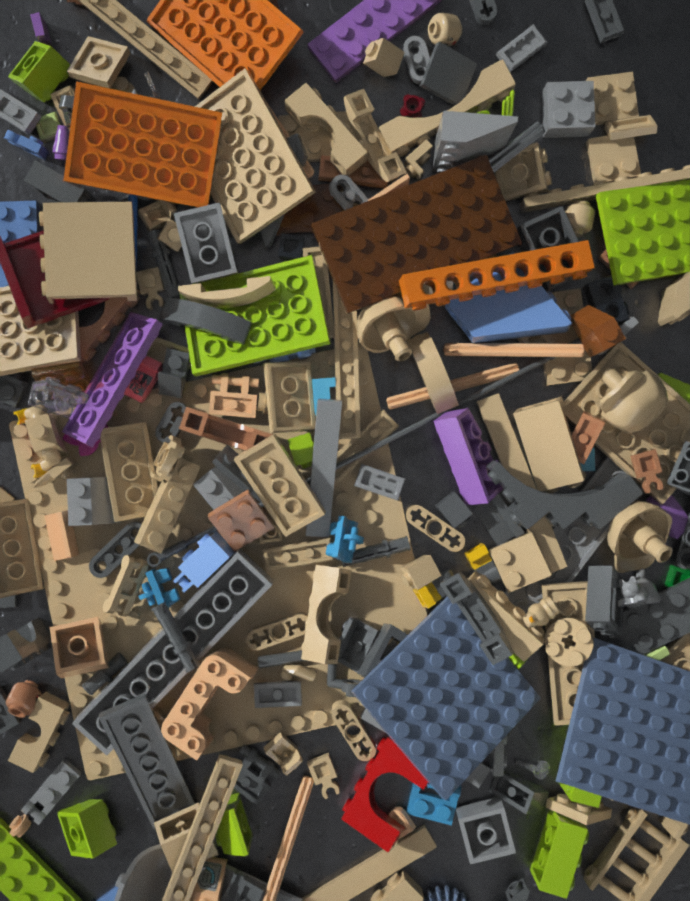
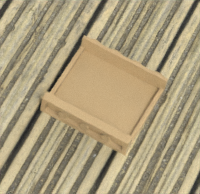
M132 202L43 203V211L39 212L40 226H44V235H40V246L45 251V258H41L42 273H45L46 281H42L41 287L42 294L47 297L49 303H54V299L127 297L128 301H138Z

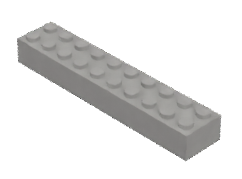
M241 548L173 616L185 639L191 642L192 645L190 647L198 661L273 585V579ZM163 628L78 714L72 723L106 756L114 748L99 719V713L144 693L153 709L187 674L178 655H174L172 651L174 648Z

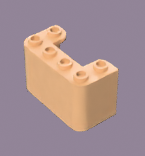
M221 647L214 651L202 662L161 727L163 737L195 760H198L215 737L209 731V724L212 720L202 714L219 687L229 693L241 692L259 668L228 647Z

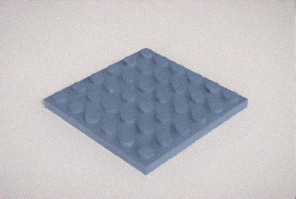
M448 596L351 691L445 801L541 699L509 658L494 665L491 664L480 647L482 641L457 603L452 604Z
M593 638V651L589 658L584 661L556 781L690 825V671Z

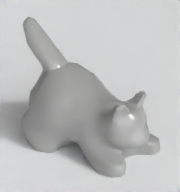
M645 569L638 570L636 577L631 576L628 582L619 579L623 598L617 601L618 606H627L628 609L637 608L640 605L660 603L661 595L657 592L655 584L645 578Z

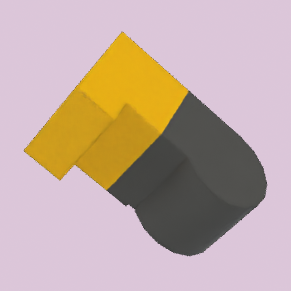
M480 543L464 552L474 572L477 571L480 575H485L490 580L492 586L502 582V578L485 544Z
M451 569L441 572L442 576L419 590L412 589L424 608L432 607L437 601L446 596L440 583L454 575Z

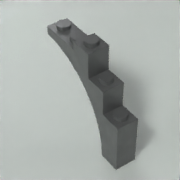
M492 460L486 465L490 471L488 473L489 478L496 485L499 483L504 489L502 494L512 503L507 508L511 513L509 518L517 527L521 525L526 529H529L544 516L553 527L558 526L565 529L578 517H581L587 526L601 529L643 494L631 476L624 473H619L606 483L590 490L553 494L526 486L513 477L497 461Z

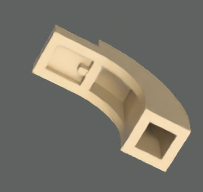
M428 332L407 340L436 413L439 414L458 406L459 404L444 364Z

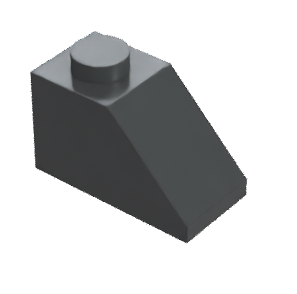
M505 771L503 776H495L490 792L526 815H541L549 792L531 781Z

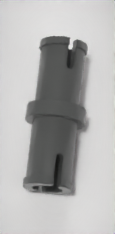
M118 652L108 661L109 668L97 670L92 677L82 684L84 690L89 695H93L102 685L110 682L121 668L128 664L126 658Z

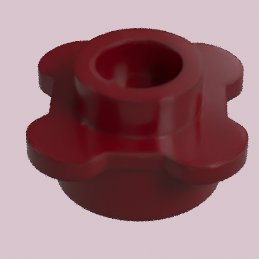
M405 95L403 97V108L400 109L401 116L421 118V110L425 106V100L416 95Z

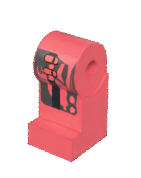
M146 356L139 365L135 377L127 386L124 395L143 403L158 380V372L163 371L162 363Z

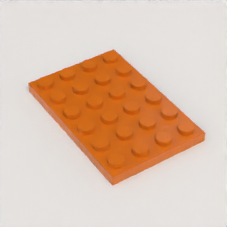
M160 0L146 20L150 26L219 87L246 68L251 73L260 91L304 33L301 28L268 0Z
M76 81L63 181L197 208L207 206L210 197L222 112Z

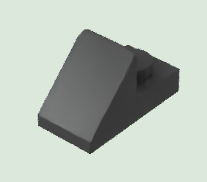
M167 348L163 371L158 372L159 394L183 398L190 363L189 352Z

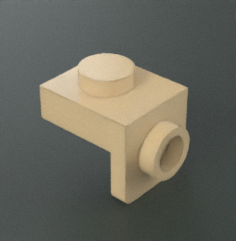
M159 200L139 209L138 214L147 229L152 231L164 227L168 219L174 221L176 206L172 202Z
M281 732L263 747L265 753L280 765L282 772L286 776L303 762L298 747Z

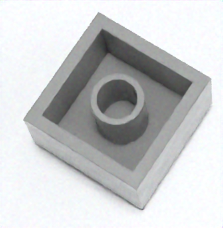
M594 81L547 82L541 93L542 125L545 128L543 138L588 137L595 128Z
M496 797L456 807L470 865L516 853L501 798Z

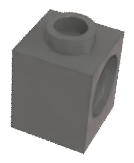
M453 491L435 505L453 528L465 526L470 521L469 516L473 514L456 492Z

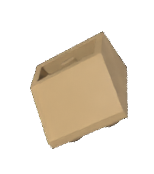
M690 271L662 290L658 317L660 326L666 323L672 325L690 314Z
M199 802L154 822L160 845L172 873L200 805ZM214 840L206 860L218 855Z

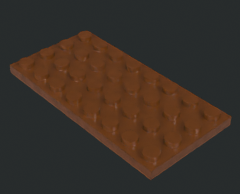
M487 154L311 223L312 230L347 314L401 293L399 280L403 274L483 260L522 243Z

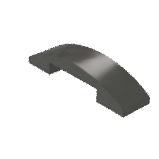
M175 298L166 299L159 317L160 321L180 327L185 325L220 335L222 339L243 345L252 325L250 321L226 311Z
M461 572L441 582L440 586L451 603H457L482 641L480 647L491 664L494 665L512 656L513 651L504 630L475 586Z

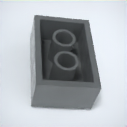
M562 206L527 221L517 228L523 252L579 242ZM562 260L563 266L569 268L567 261ZM539 264L540 270L546 273V267L543 264ZM573 277L565 278V281L558 284H551L550 281L543 282L541 286L546 292L573 281Z

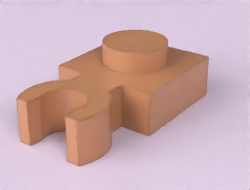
M656 449L630 455L636 478H644L642 483L644 493H651L650 484L652 482L655 484L656 490H662L663 483L656 476L657 473L662 472Z

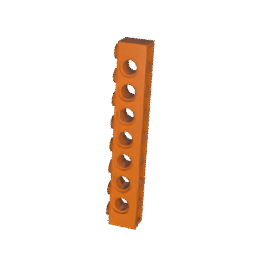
M586 240L403 274L399 284L405 309L412 308L413 311L426 308L427 304L436 303V306H443L449 304L450 300L459 299V302L471 300L474 298L473 296L482 294V297H490L497 294L496 291L505 290V293H511L519 290V287L528 286V289L541 286L543 282L550 281L551 284H558L569 277H573V280H579L587 277V273L595 267L589 241ZM562 260L567 261L569 268L563 266ZM539 264H543L546 267V273L540 270ZM516 268H520L524 272V277L517 274ZM493 272L499 273L502 281L495 280ZM471 276L478 279L479 286H475L470 282ZM446 281H452L456 285V290L449 289ZM423 285L430 286L433 294H426L423 291Z

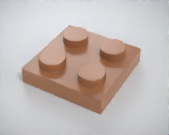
M249 490L244 491L208 513L209 520L234 552L274 528L273 522Z

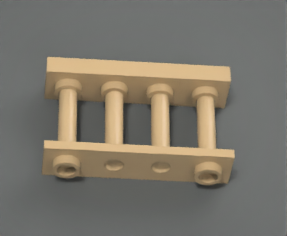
M634 807L627 812L625 821L594 864L588 866L583 879L592 891L600 884L621 901H650L690 845L682 836L679 840H676L672 836L665 835L645 820L648 814L643 809ZM639 827L663 844L658 854L653 855L631 838ZM625 846L649 863L644 873L640 874L618 858V855ZM611 865L636 882L630 892H625L604 876Z

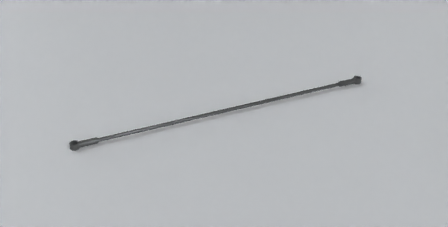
M577 338V339H575V340H573V341H571V342H569V343H567V344H582V343H581L580 339ZM544 357L458 401V406L439 414L434 413L336 463V470L437 419L445 412L453 411L557 357ZM311 477L305 479L308 484H310ZM262 502L259 503L262 508L265 507ZM213 526L186 541L182 540L164 549L161 554L153 552L148 555L147 563L151 567H156L163 560L185 550L190 544L200 540L207 533L210 535L218 530ZM153 555L159 559L157 564L151 561Z

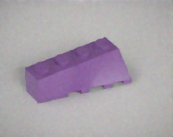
M469 408L445 412L434 420V424L465 505L489 503L503 490L499 483L496 485L488 476L490 471L486 465L493 460L490 454L491 447L488 442H484L481 439L482 431Z

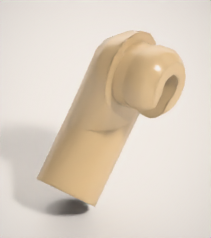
M287 664L283 666V671L280 674L281 678L286 681H291L293 675L311 682L316 677L315 670L302 665Z

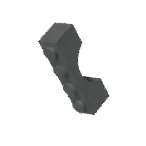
M40 618L29 622L17 631L14 629L0 637L1 673L9 668L13 672L49 649L47 644L52 642L51 636Z

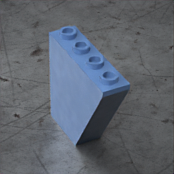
M516 268L517 274L524 277V272L520 268ZM493 272L495 280L502 281L500 274ZM477 278L471 282L473 285L479 286ZM528 286L519 287V290L511 293H505V290L496 291L497 294L490 297H482V294L475 295L473 299L459 302V299H454L445 305V309L472 343L565 333L572 324L569 313L565 309L561 310L556 304L557 301L550 291L546 292L542 286L528 289Z

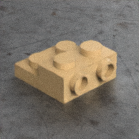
M538 142L530 144L495 172L505 202L530 193L538 192L542 194L549 191L548 186L552 185L550 171L545 172L544 163L548 162L546 149H541Z

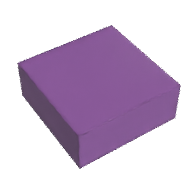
M39 12L30 14L38 41L46 45H52L47 23Z

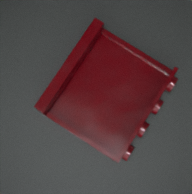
M44 230L4 243L0 236V263L20 316L27 329L109 300V298L54 299V303H49L47 297L43 296L41 287L42 281H46L45 273H42L41 258H45V251L40 246V235H44Z

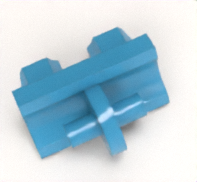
M339 516L338 521L330 524L329 531L331 535L335 536V542L327 545L326 555L344 563H352L356 544H363L364 538L358 535L359 528H357V522L347 519L346 516Z
M154 568L146 572L152 590L148 582L141 584L144 593L138 595L140 600L147 598L149 606L156 604L154 595L158 605L166 602L167 607L170 608L171 605L181 599L176 588L165 592L162 583L172 580L169 568L159 570Z

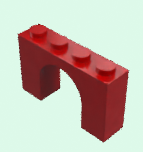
M383 737L377 746L379 753L375 759H370L365 768L368 771L365 778H360L354 787L356 793L353 799L349 798L343 806L342 810L345 813L341 820L389 853L405 827L384 813L378 806L374 793L378 778L384 773H397L423 790L428 787L429 783L390 737H387V739Z

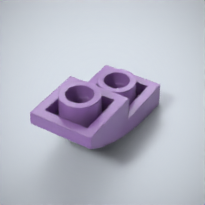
M650 495L646 502L658 505L672 517L669 535L672 538L678 539L684 533L688 520L685 511L672 495L664 504H659Z

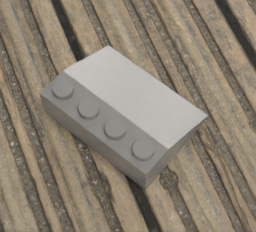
M443 111L434 142L432 172H437L438 174L486 154L488 159H490L506 146L518 122V117Z

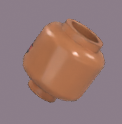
M29 680L14 684L6 699L8 712L20 718L29 716L34 711L38 697L42 695L38 685Z

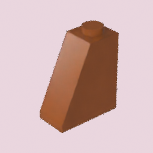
M590 305L570 315L571 325L584 345L589 357L595 356L626 339L613 316Z

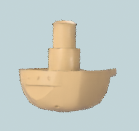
M393 295L366 306L360 312L356 324L359 343L366 350L373 353H381L391 349L396 361L408 359L412 354V349L409 348L406 341L425 329L431 319L429 304L424 309L413 311L412 308L405 309L403 298Z
M611 368L602 375L601 381L611 389V392L599 402L602 409L601 416L611 425L622 431L634 433L647 427L659 417L668 402V394L664 384L651 371H632L623 377L616 368Z
M634 501L610 521L607 540L608 545L615 554L614 566L615 570L619 573L645 569L655 559L657 562L662 563L671 557L673 550L665 543L670 533L672 517L658 505L644 501Z

